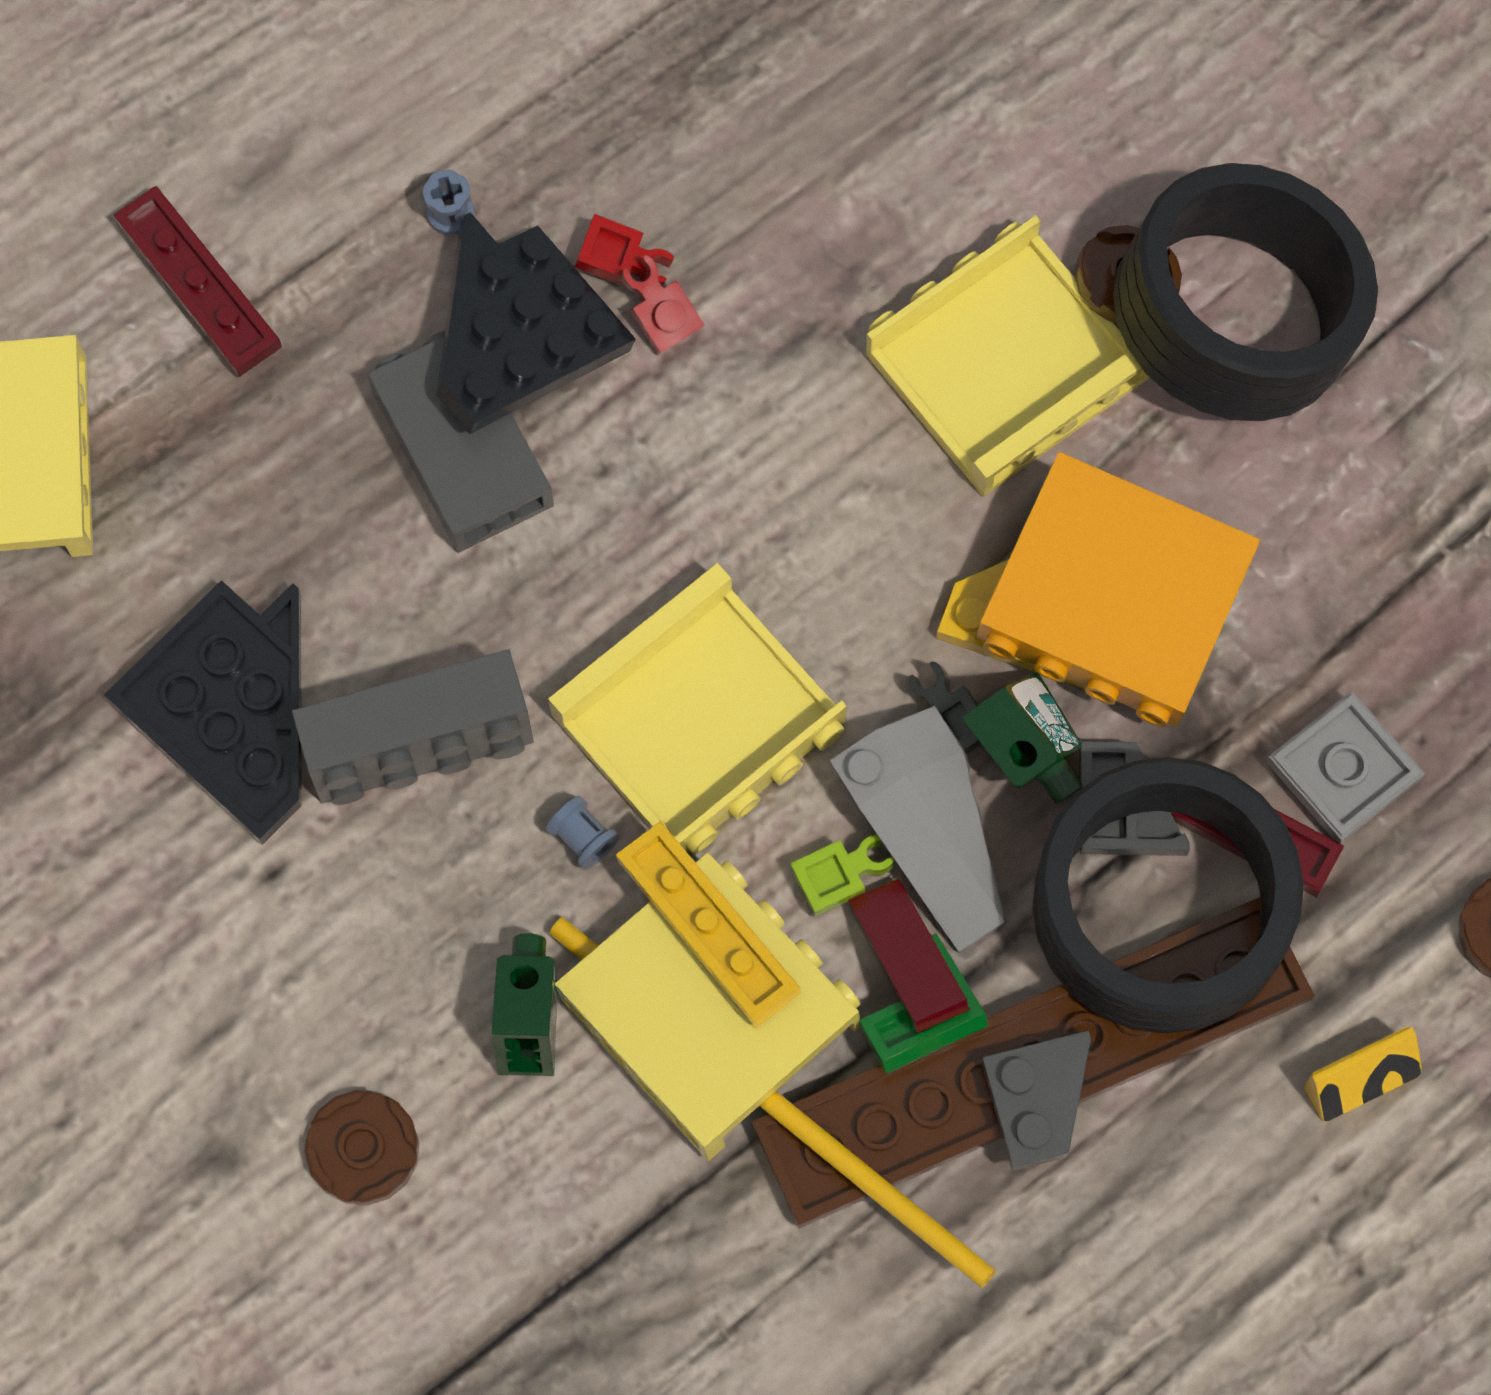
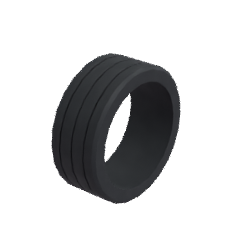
M1226 163L1200 168L1175 180L1156 198L1118 266L1113 297L1116 322L1128 350L1146 375L1168 394L1198 411L1225 419L1266 421L1290 416L1313 404L1334 383L1364 340L1375 317L1378 284L1374 261L1362 234L1343 209L1319 189L1289 173L1262 165ZM1207 234L1236 237L1253 242L1272 252L1292 268L1308 288L1318 310L1321 330L1320 341L1310 347L1287 352L1261 351L1237 344L1214 332L1193 314L1179 295L1170 274L1167 247L1185 238Z
M1162 757L1132 761L1102 773L1075 793L1055 819L1042 850L1036 872L1032 908L1037 939L1050 969L1074 998L1100 1017L1127 1028L1167 1034L1199 1030L1229 1018L1258 996L1276 972L1290 947L1301 918L1304 882L1298 850L1284 820L1261 793L1236 775L1205 762ZM1164 811L1185 814L1208 823L1228 837L1247 859L1259 886L1262 904L1260 935L1249 954L1227 971L1201 981L1177 984L1146 980L1120 969L1101 955L1083 933L1072 909L1068 877L1073 857L1088 838L1108 823L1131 814Z

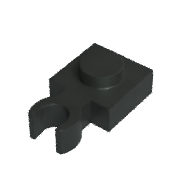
M932 661L929 664L936 672V683L931 688L923 689L918 678L911 675L908 680L909 684L917 695L927 699L931 707L936 706L967 754L981 745V742L966 725L962 717L977 707L978 704L965 686L951 693L947 672L942 666Z

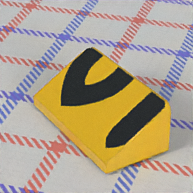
M1407 1026L1310 1075L1305 1082L1304 1089L1322 1121L1329 1122L1419 1077L1422 1066L1417 1036L1413 1027L1409 1028Z

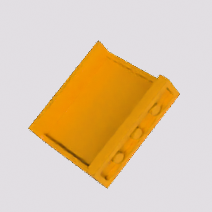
M1058 451L980 621L975 639L984 642L983 647L995 656L1012 660L1016 656L1034 664V670L1047 679L1056 682H1063L1065 679H1068L1086 687V694L1097 701L1105 704H1115L1118 701L1136 709V715L1149 724L1159 727H1165L1167 724H1170L1177 728L1261 539Z

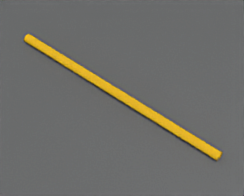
M564 917L557 920L549 932L554 939L580 960H583L598 947L594 941ZM775 1091L760 1105L764 1111L980 1288L985 1287L996 1273V1269L779 1092Z

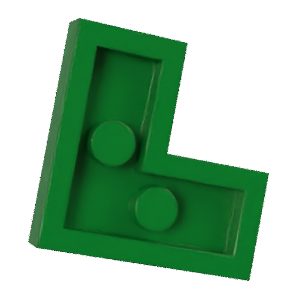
M937 933L931 936L967 998L969 1011L919 1033L916 1032L900 1001L860 1019L859 1023L862 1034L886 1074L988 1026L985 1011Z

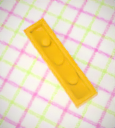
M661 821L616 854L618 863L755 1028L801 994L800 987Z

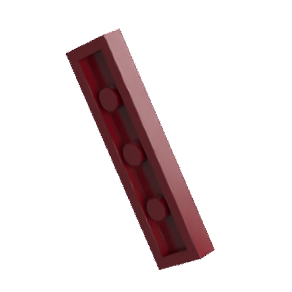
M157 185L113 214L119 228L238 377H241L282 348L279 337Z

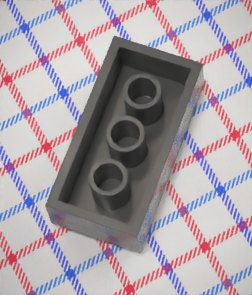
M510 649L292 710L308 771L321 803L332 801L334 805L355 802L364 796V791L385 786L388 790L408 787L417 782V776L439 770V773L444 775L457 773L470 767L471 761L490 755L494 759L510 758L523 752L525 745L534 743L528 710Z

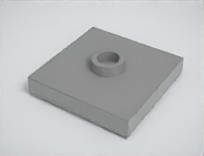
M1353 691L1268 756L1266 761L1333 840L1340 844L1418 783L1425 775L1423 770Z

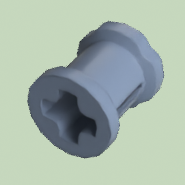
M440 170L430 176L428 182L423 186V199L427 206V219L431 227L438 233L445 235L459 234V228L464 215L470 212L474 215L473 204L470 200V186L467 179L453 170ZM446 183L448 189L443 190L442 184ZM453 200V204L444 206L443 201ZM454 215L455 221L450 222L449 216Z
M577 796L567 802L550 819L546 830L553 836L558 835L579 857L578 865L583 870H587L597 864L613 849L620 836L614 829L607 830L586 809L588 803L581 796Z

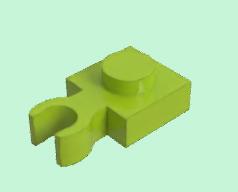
M878 834L864 839L860 843L859 848L847 854L841 840H838L790 863V870L814 918L848 902L849 899L865 893L861 877L865 875H884L892 869L894 865L893 856L880 863L871 861L867 856L870 849L883 844Z

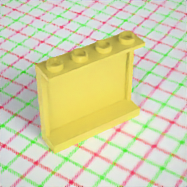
M1036 215L1022 225L1019 222H1015L1007 226L995 238L994 245L981 254L974 251L963 257L955 265L950 276L938 284L935 281H930L914 293L910 304L896 314L891 310L879 316L870 325L869 333H867L865 355L982 497L988 495L1150 378L1128 350L1123 336L1115 324L1091 310L1081 297L1075 277L1038 235L1041 220Z
M76 335L0 341V551L65 546L71 557L93 555L86 354Z
M718 563L548 698L551 716L649 828L661 821L685 851H691L693 855L703 851L717 838L719 832L716 828L731 816L739 820L752 811L761 800L758 794L775 781L778 785H782L791 779L803 766V762L800 759L816 746L820 751H823L837 741L845 731L842 725L846 723L847 706L842 700L836 705L734 593L732 590V578Z
M707 852L695 863L799 985L801 991L799 996L755 1028L651 901L555 983V987L560 1000L709 1162L725 1148L723 1137L848 1027L854 1033L861 1028L859 1011L856 1009L861 1003L842 980L837 979L832 984L818 969L823 963L804 940L800 939L794 943L781 930L785 923L767 901L762 900L757 904L743 890L748 884L730 862L726 860L720 865Z

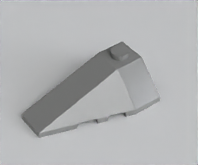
M936 706L874 730L830 760L856 804L958 952L962 953L1007 923L992 858L989 857L984 838L979 805L974 797L967 755Z

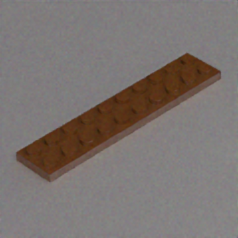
M1256 898L1112 963L1120 969L1146 980L1173 984L1201 981L1227 971L1248 955L1257 943L1262 917L1261 898ZM1289 947L1276 972L1256 998L1231 1017L1199 1030L1164 1034L1127 1028L1097 1015L1074 998L1062 984L987 1017V1027L887 1074L881 1065H878L792 1104L891 1185L896 1186L1002 1139L981 1063L982 1058L985 1056L1089 1031L1091 1042L1079 1098L1080 1104L1307 1003L1315 995L1291 947ZM767 1114L752 1121V1128L798 1229L869 1198L865 1192L771 1115Z

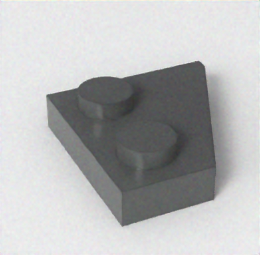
M1081 741L1082 748L1079 750V780L1083 787H1085L1102 773L1132 761L1146 759L1137 742ZM1153 811L1131 814L1108 823L1087 839L1080 848V854L1187 856L1190 851V842L1185 833L1181 834L1170 812Z
M1089 1031L982 1058L981 1063L1012 1171L1063 1159L1068 1156L1091 1042Z

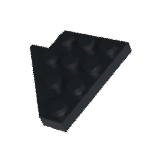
M470 212L464 215L459 228L436 395L469 434H472L630 352L636 338L538 225L498 244Z
M221 580L127 671L104 696L117 711L263 845L302 806L301 742L292 710L301 708V593L299 588L292 583L259 615Z

